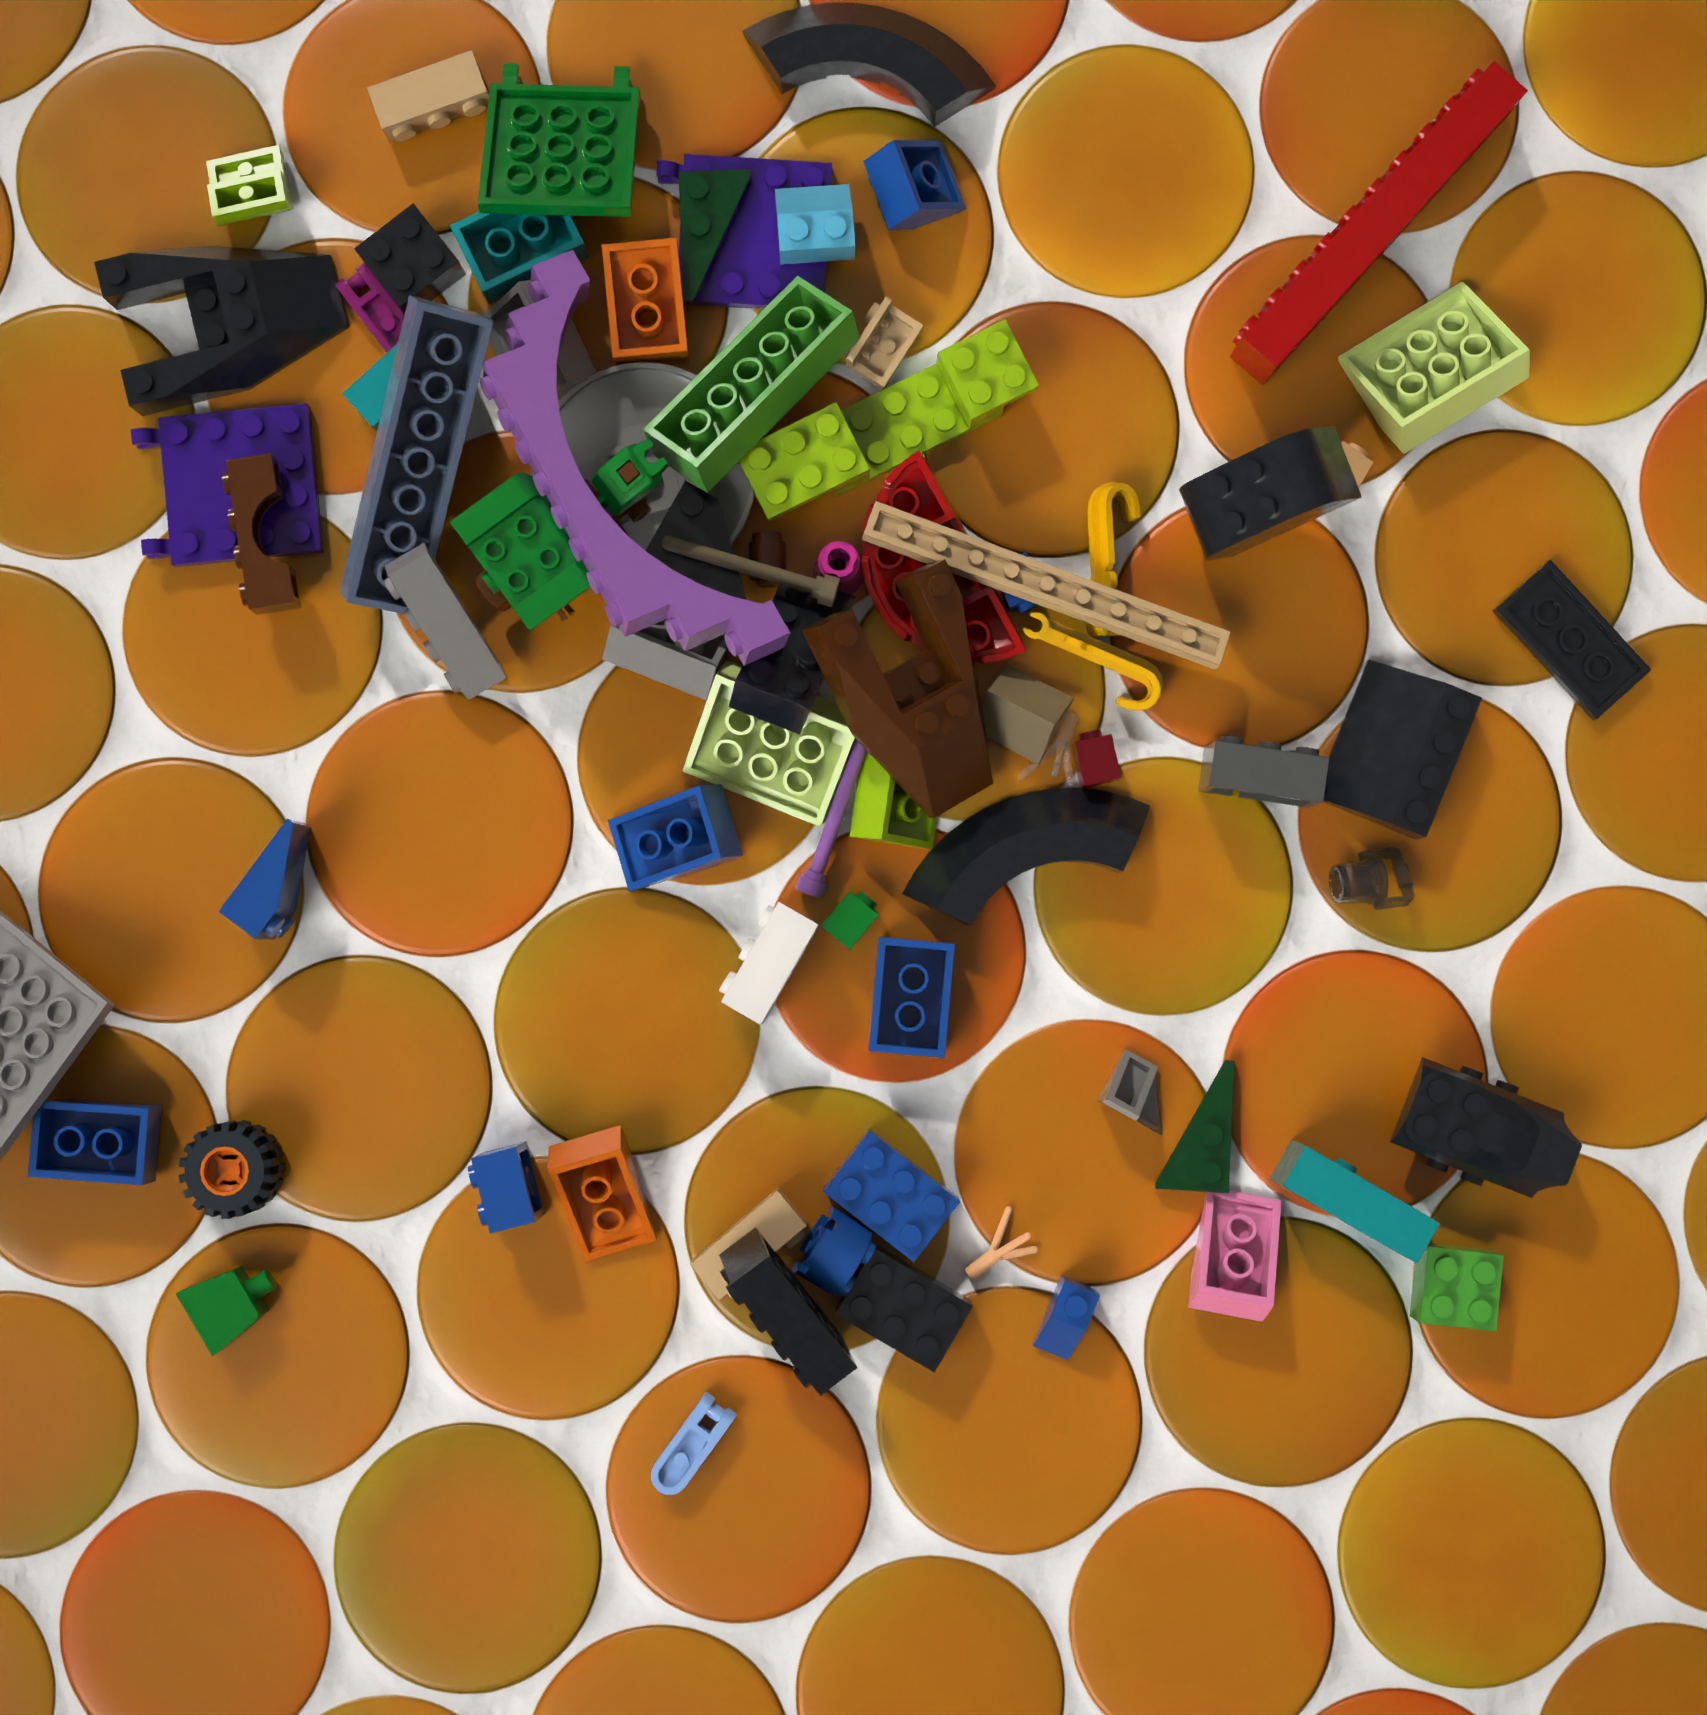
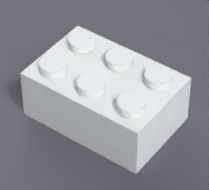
M780 902L777 903L775 908L770 905L767 906L757 924L763 928L756 941L748 939L738 957L744 961L738 973L730 971L719 989L721 993L725 994L721 1000L722 1003L760 1025L764 1023L819 927L815 922Z

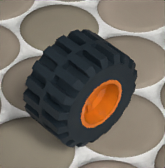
M236 1120L206 1127L207 1130L200 1131L193 1136L194 1142L187 1143L183 1151L188 1155L187 1157L180 1158L179 1167L185 1168V1173L179 1175L180 1183H187L188 1189L184 1190L183 1193L186 1198L194 1197L196 1199L192 1205L197 1210L205 1208L207 1209L205 1215L211 1217L221 1215V1219H230L257 1211L264 1207L266 1202L273 1200L277 1195L274 1190L280 1188L284 1179L279 1178V1174L285 1171L286 1163H279L278 1156L284 1155L282 1147L275 1149L273 1143L277 1139L273 1134H264L265 1127L261 1125L252 1126V1122L246 1120L238 1122Z

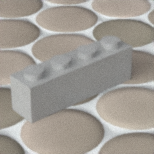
M425 543L385 565L388 578L383 581L395 600L402 598L407 605L408 610L404 611L407 620L415 631L422 629L428 641L424 645L435 662L443 661L448 669L444 676L455 693L461 690L466 699L469 700L507 678L501 663Z

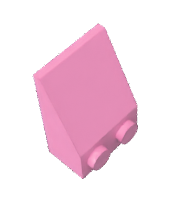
M1230 1190L1229 1193H1205L1191 1272L1188 1308L1264 1321L1274 1306L1282 1200Z

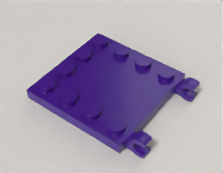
M684 154V165L668 160L657 161L656 176L660 184H679V172L751 169L749 186H746L738 204L737 212L728 225L726 236L715 259L711 262L702 288L692 302V305L764 309L797 276L825 293L827 261L780 265L775 189L831 185L832 163ZM680 220L679 261H680V270H681V279H682V288H683L682 246H681V220Z
M307 403L158 418L159 429H131L133 445H137L138 449L161 447L169 539L154 538L141 540L143 556L147 555L148 559L171 557V564L174 567L234 562L233 549L234 546L239 545L237 532H232L228 520V509H233L231 495H226L222 482V473L227 472L225 460L271 453L279 461L284 498L275 503L262 520L260 540L265 553L269 558L324 553L311 411Z

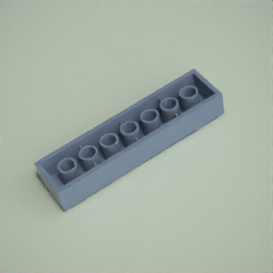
M409 295L339 592L347 603L404 614V611L408 610L407 605L402 598L395 600L383 581L388 578L385 565L422 543L426 544L434 559L436 557L494 322L483 314Z

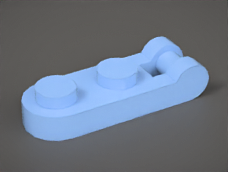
M707 1391L658 1457L652 1468L651 1481L660 1493L674 1495L686 1487L737 1415L729 1407L724 1409L715 1403L714 1400L716 1398ZM705 1414L716 1421L711 1431L699 1423Z

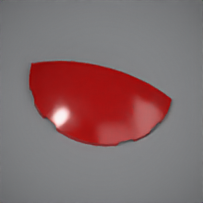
M920 450L898 465L883 482L884 486L875 501L967 534ZM875 502L868 509L862 534H864ZM864 541L861 565L866 587L874 606L884 621L904 641L911 642L922 650H926L927 648L895 580L926 563ZM952 573L962 595L975 662L980 664L997 662L1027 651L997 589Z

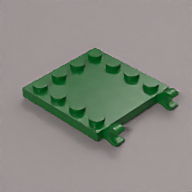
M504 63L502 84L491 83L478 194L479 213L631 217L640 90L639 87H631V80H629L630 66H615L613 87L521 84V77H518L519 63Z

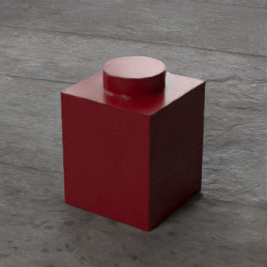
M1101 730L1079 734L1080 740L1075 741L1071 746L1080 788L1115 782L1121 779L1112 734L1102 736Z

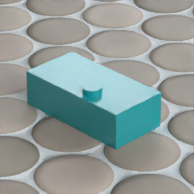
M1293 1140L1290 1141L1271 1174L1270 1180L1418 1264L1440 1224L1439 1222L1355 1174L1357 1168L1338 1157L1334 1162L1306 1145Z

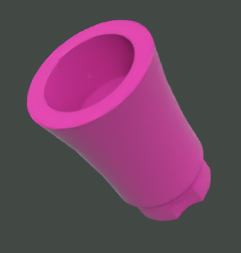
M843 541L829 543L821 550L814 564V578L816 579L817 575L825 577V574L841 578L838 590L852 595L860 588L864 581L861 557L849 543ZM836 561H842L845 563V569L840 571L834 570L832 565Z

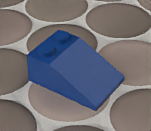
M722 784L699 785L608 820L629 892L708 869L743 856Z
M287 819L218 912L255 939L274 940L276 936L279 938L284 936L294 922L291 916L297 908L311 827L303 822Z

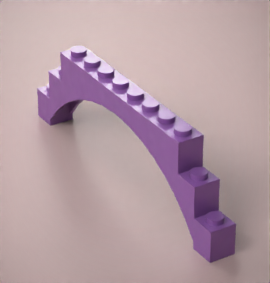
M573 250L532 265L531 281L528 283V290L534 303L508 313L507 329L504 330V336L510 351L484 361L483 377L480 378V385L486 398L495 401L499 409L497 411L498 418L503 429L506 432L511 431L516 439L515 448L523 464L529 463L534 472L533 481L537 491L541 496L547 495L552 505L551 514L556 525L560 529L565 528L570 537L569 546L573 556L577 561L582 560L588 570L587 579L595 594L601 593L607 604L605 605V611L610 623L614 627L619 626L624 637H627L665 620L669 636L674 642L679 641L684 652L726 633L725 642L733 656L738 655L744 666L784 648L790 631L772 600L761 604L733 597L703 586L672 570L646 552L617 525L603 509L584 481L568 446L560 418L557 396V362L566 329L579 303L588 300L590 279Z

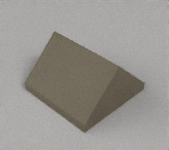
M1007 665L988 689L982 704L986 737L1040 765L1074 698Z

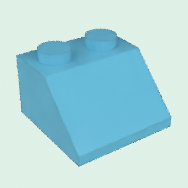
M849 184L775 189L780 265L855 259L853 208Z

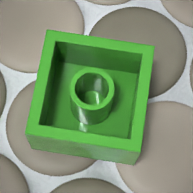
M1429 1243L1418 1264L1415 1263L1409 1316L1423 1324L1496 1332L1504 1255L1490 1249Z

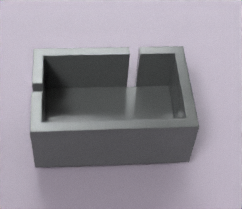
M1221 736V739H1215L1214 742L1204 747L1198 792L1232 796L1233 790L1239 791L1238 798L1305 808L1323 803L1329 757L1319 756L1318 749L1296 747V750L1283 751L1281 750L1282 744L1259 741L1258 745H1243L1244 739L1235 736Z

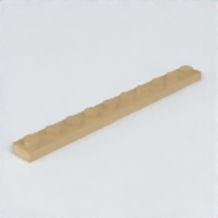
M875 501L862 537L864 541L926 564L945 559L953 574L1214 670L1221 664L1230 631Z

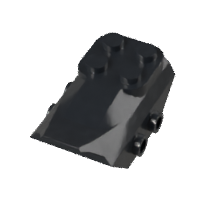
M1422 1057L1391 1137V1143L1427 1157L1425 1165L1447 1173L1449 1166L1462 1171L1461 1179L1481 1187L1484 1180L1532 1198L1540 1190L1555 1186H1566L1568 1184L1582 1148V1143L1567 1127L1563 1112L1518 1095L1519 1087L1497 1080L1496 1084L1492 1085L1482 1081L1484 1074L1474 1069L1462 1066L1459 1072Z

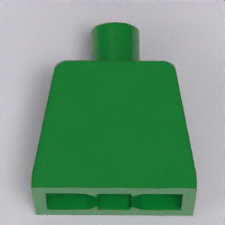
M240 1266L179 1291L176 1295L209 1352L214 1356L227 1348L268 1312V1307L262 1297L277 1289V1283L267 1269L250 1278L245 1268Z

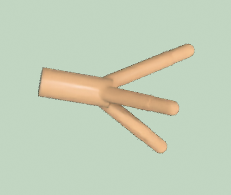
M1007 1206L1004 1210L990 1249L965 1268L966 1273L973 1281L1001 1260L1038 1252L1037 1246L1015 1249L1031 1239L1029 1232L999 1248L1013 1210L1011 1206Z

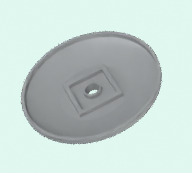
M637 362L604 369L572 387L558 403L568 446L583 479H587L594 487L591 479L598 469L624 447L634 443L639 444L646 440L643 429L697 375L671 365ZM652 451L646 456V460L650 463L658 460ZM739 462L708 492L719 500L731 545L744 528L755 496ZM668 467L661 474L663 483L646 495L650 500L648 505L652 509L651 512L638 522L634 523L630 519L622 525L629 537L644 550L647 549L685 480L693 484L671 467ZM613 511L609 513L610 517L615 515Z

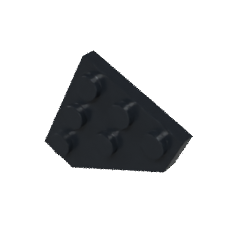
M685 480L645 551L672 570L703 586L747 600L739 572L669 552L662 548L661 540L665 536H672L734 555L718 498Z

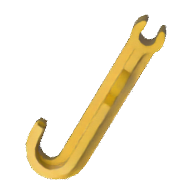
M1109 482L1097 487L1088 501V538L1091 568L1089 580L1117 589L1118 579L1114 572L1115 551L1112 499L1115 497L1120 503L1123 521L1132 522L1140 518V505L1137 494L1128 484ZM1086 624L1087 633L1091 637L1119 635L1095 625Z
M1028 612L1029 616L1039 619L1041 622V626L1037 631L1022 627L1024 634L1028 637L1043 640L1139 681L1146 686L1147 694L1142 700H1133L1120 696L1116 698L1117 705L1133 711L1146 710L1156 704L1161 697L1164 686L1162 675L1158 668L1149 661L1051 620L1041 612Z

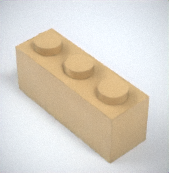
M472 50L367 87L381 129L389 142L393 140L399 142L409 140L416 135V132L429 127L431 129L445 127L452 119L463 115L468 117L476 116L482 113L489 103V93Z
M778 1187L695 1257L690 1266L719 1300L726 1294L732 1298L726 1289L728 1284L720 1273L724 1266L719 1254L755 1227L775 1252L783 1245L790 1249L806 1235L802 1229L807 1226V1220Z

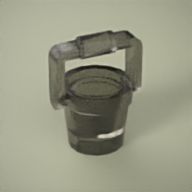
M1396 847L1362 851L1357 855L1359 860L1334 865L1329 871L1330 893L1337 903H1367L1373 905L1374 909L1380 910L1408 906L1415 896L1412 887L1414 883L1408 865L1404 862L1401 851ZM1391 858L1397 884L1403 896L1387 898L1389 888L1388 875L1382 859Z

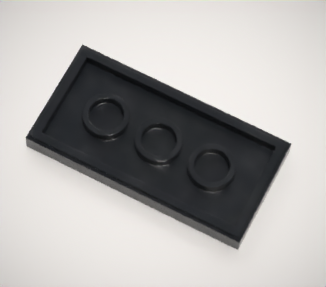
M1552 560L1547 561L1493 610L1499 619L1592 720L1598 719L1652 670Z

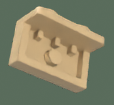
M887 296L880 305L876 302L872 305L864 319V322L868 325L857 343L846 353L848 355L846 367L882 390L887 387L924 327L920 322L892 306L893 300Z

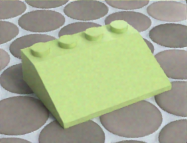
M1463 281L1338 356L1339 364L1378 425L1403 454L1530 378V349Z
M726 659L716 673L682 771L715 785L722 784L723 788L821 827L855 741V737L851 734L837 703L817 696L800 735L729 707L735 680L742 665Z

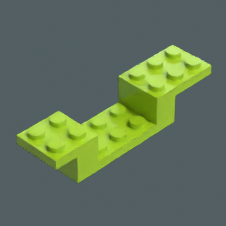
M1006 319L939 351L936 364L843 410H840L837 402L762 438L739 461V464L768 522L831 491L834 492L837 498L894 470L905 459L919 450L924 455L1001 417L1005 405L1038 390L1039 384Z

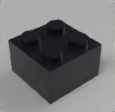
M414 203L354 248L363 263L366 264L404 314L409 295L432 301L466 275L459 260Z

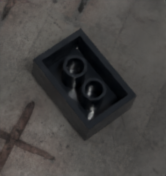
M875 1244L876 1248L872 1257L865 1265L861 1264L854 1275L855 1282L845 1297H841L835 1308V1315L935 1373L972 1309V1302L964 1295Z

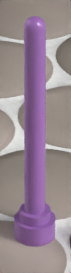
M856 738L810 869L806 868L804 874L799 875L795 886L796 890L814 897H824L828 885L825 882L827 875L824 874L867 752Z

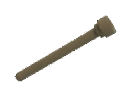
M665 536L661 540V546L666 551L811 593V598L818 599V604L833 607L841 578L825 574V577L817 575L815 579L676 537Z

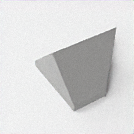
M1125 1049L1097 1100L1162 1135L1156 1083L1158 1066Z

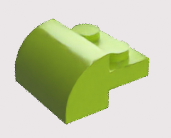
M279 145L206 161L210 184H207L211 213L218 226L294 209L293 193L288 185L284 157Z

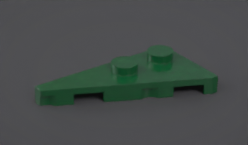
M751 169L679 172L684 305H692V302L702 288L705 275L726 236L728 225L737 212L738 204L746 186H749Z
M1225 1060L1158 1177L1155 1189L1229 1193L1235 1061Z

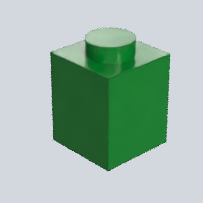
M861 890L856 896L849 891L821 927L850 950L878 917V914L874 911L877 904Z

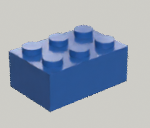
M878 937L868 1051L945 1058L955 944Z
M46 1098L33 1116L28 1177L145 1185L156 1181L162 1106Z
M870 1128L823 1189L826 1195L913 1262H915L960 1203L958 1196Z

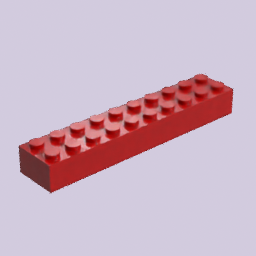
M1493 61L1485 71L1479 67L1463 84L1464 87L1456 96L1453 95L1440 109L1436 118L1431 123L1428 122L1413 139L1414 142L1408 149L1403 150L1389 165V169L1381 178L1378 177L1371 184L1358 204L1352 205L1339 220V224L1331 233L1328 232L1320 240L1307 260L1303 259L1289 275V279L1281 288L1278 287L1264 302L1262 309L1257 313L1260 318L1258 319L1253 314L1238 331L1239 334L1232 341L1236 347L1230 357L1262 386L1503 123L1528 90L1498 63Z

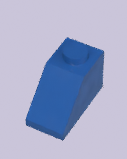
M1060 1275L1033 1346L1068 1360L1086 1332L1099 1300L1100 1294L1096 1289Z

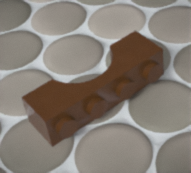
M271 453L225 460L227 472L222 473V482L226 495H231L233 509H228V520L232 532H237L239 546H234L233 551L237 568L243 570L244 583L239 584L243 605H248V609L256 615L302 608L296 571L288 564L270 559L265 553L260 540V527L265 514L275 503L284 498L279 461Z

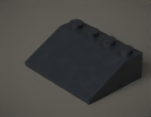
M1367 660L1329 754L1323 802L1415 840L1427 837L1482 697L1445 682Z

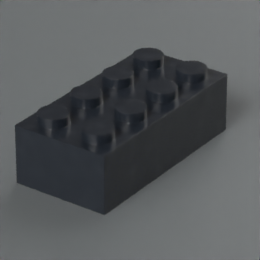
M780 584L772 601L790 631L786 645L774 653L745 666L742 665L735 680L729 707L800 735L824 680L823 673L802 630L833 613L853 610L856 596L838 590L833 607L818 604V599L811 598V593Z
M756 1227L719 1254L724 1266L720 1273L728 1284L726 1286L727 1291L739 1306L743 1303L751 1312L748 1315L756 1328L761 1333L768 1332L773 1339L771 1344L782 1360L785 1361L789 1358L795 1366L793 1369L795 1375L805 1388L812 1385L821 1396L858 1368L842 1334Z

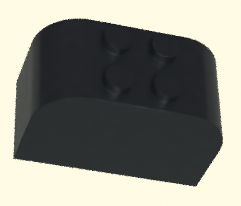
M1335 426L1309 428L1283 436L1185 483L1179 488L1206 560L1235 556L1362 498Z

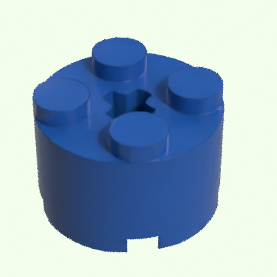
M831 1206L828 1208L830 1217L828 1218L822 1214L810 1230L800 1248V1251L805 1253L802 1263L795 1260L792 1270L828 1294L834 1296L838 1293L845 1297L855 1282V1277L852 1275L860 1263L865 1265L870 1260L876 1245L871 1242V1229Z

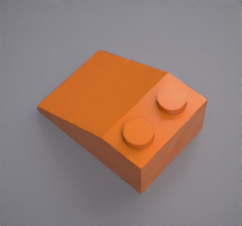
M677 238L601 244L612 358L616 366L637 362L653 363L690 359Z
M621 1125L549 1146L547 1170L585 1262L657 1241L634 1158Z

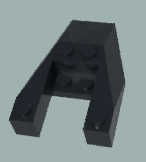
M208 246L134 252L94 262L102 296L116 310L186 293L199 350L120 370L128 404L141 416L250 390L349 328L342 296L335 286L338 280L331 255Z

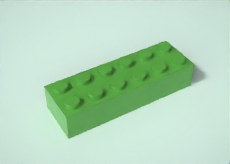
M797 276L643 429L646 438H649L655 446L652 450L654 456L658 459L664 457L669 467L708 493L857 343L860 336L853 311Z

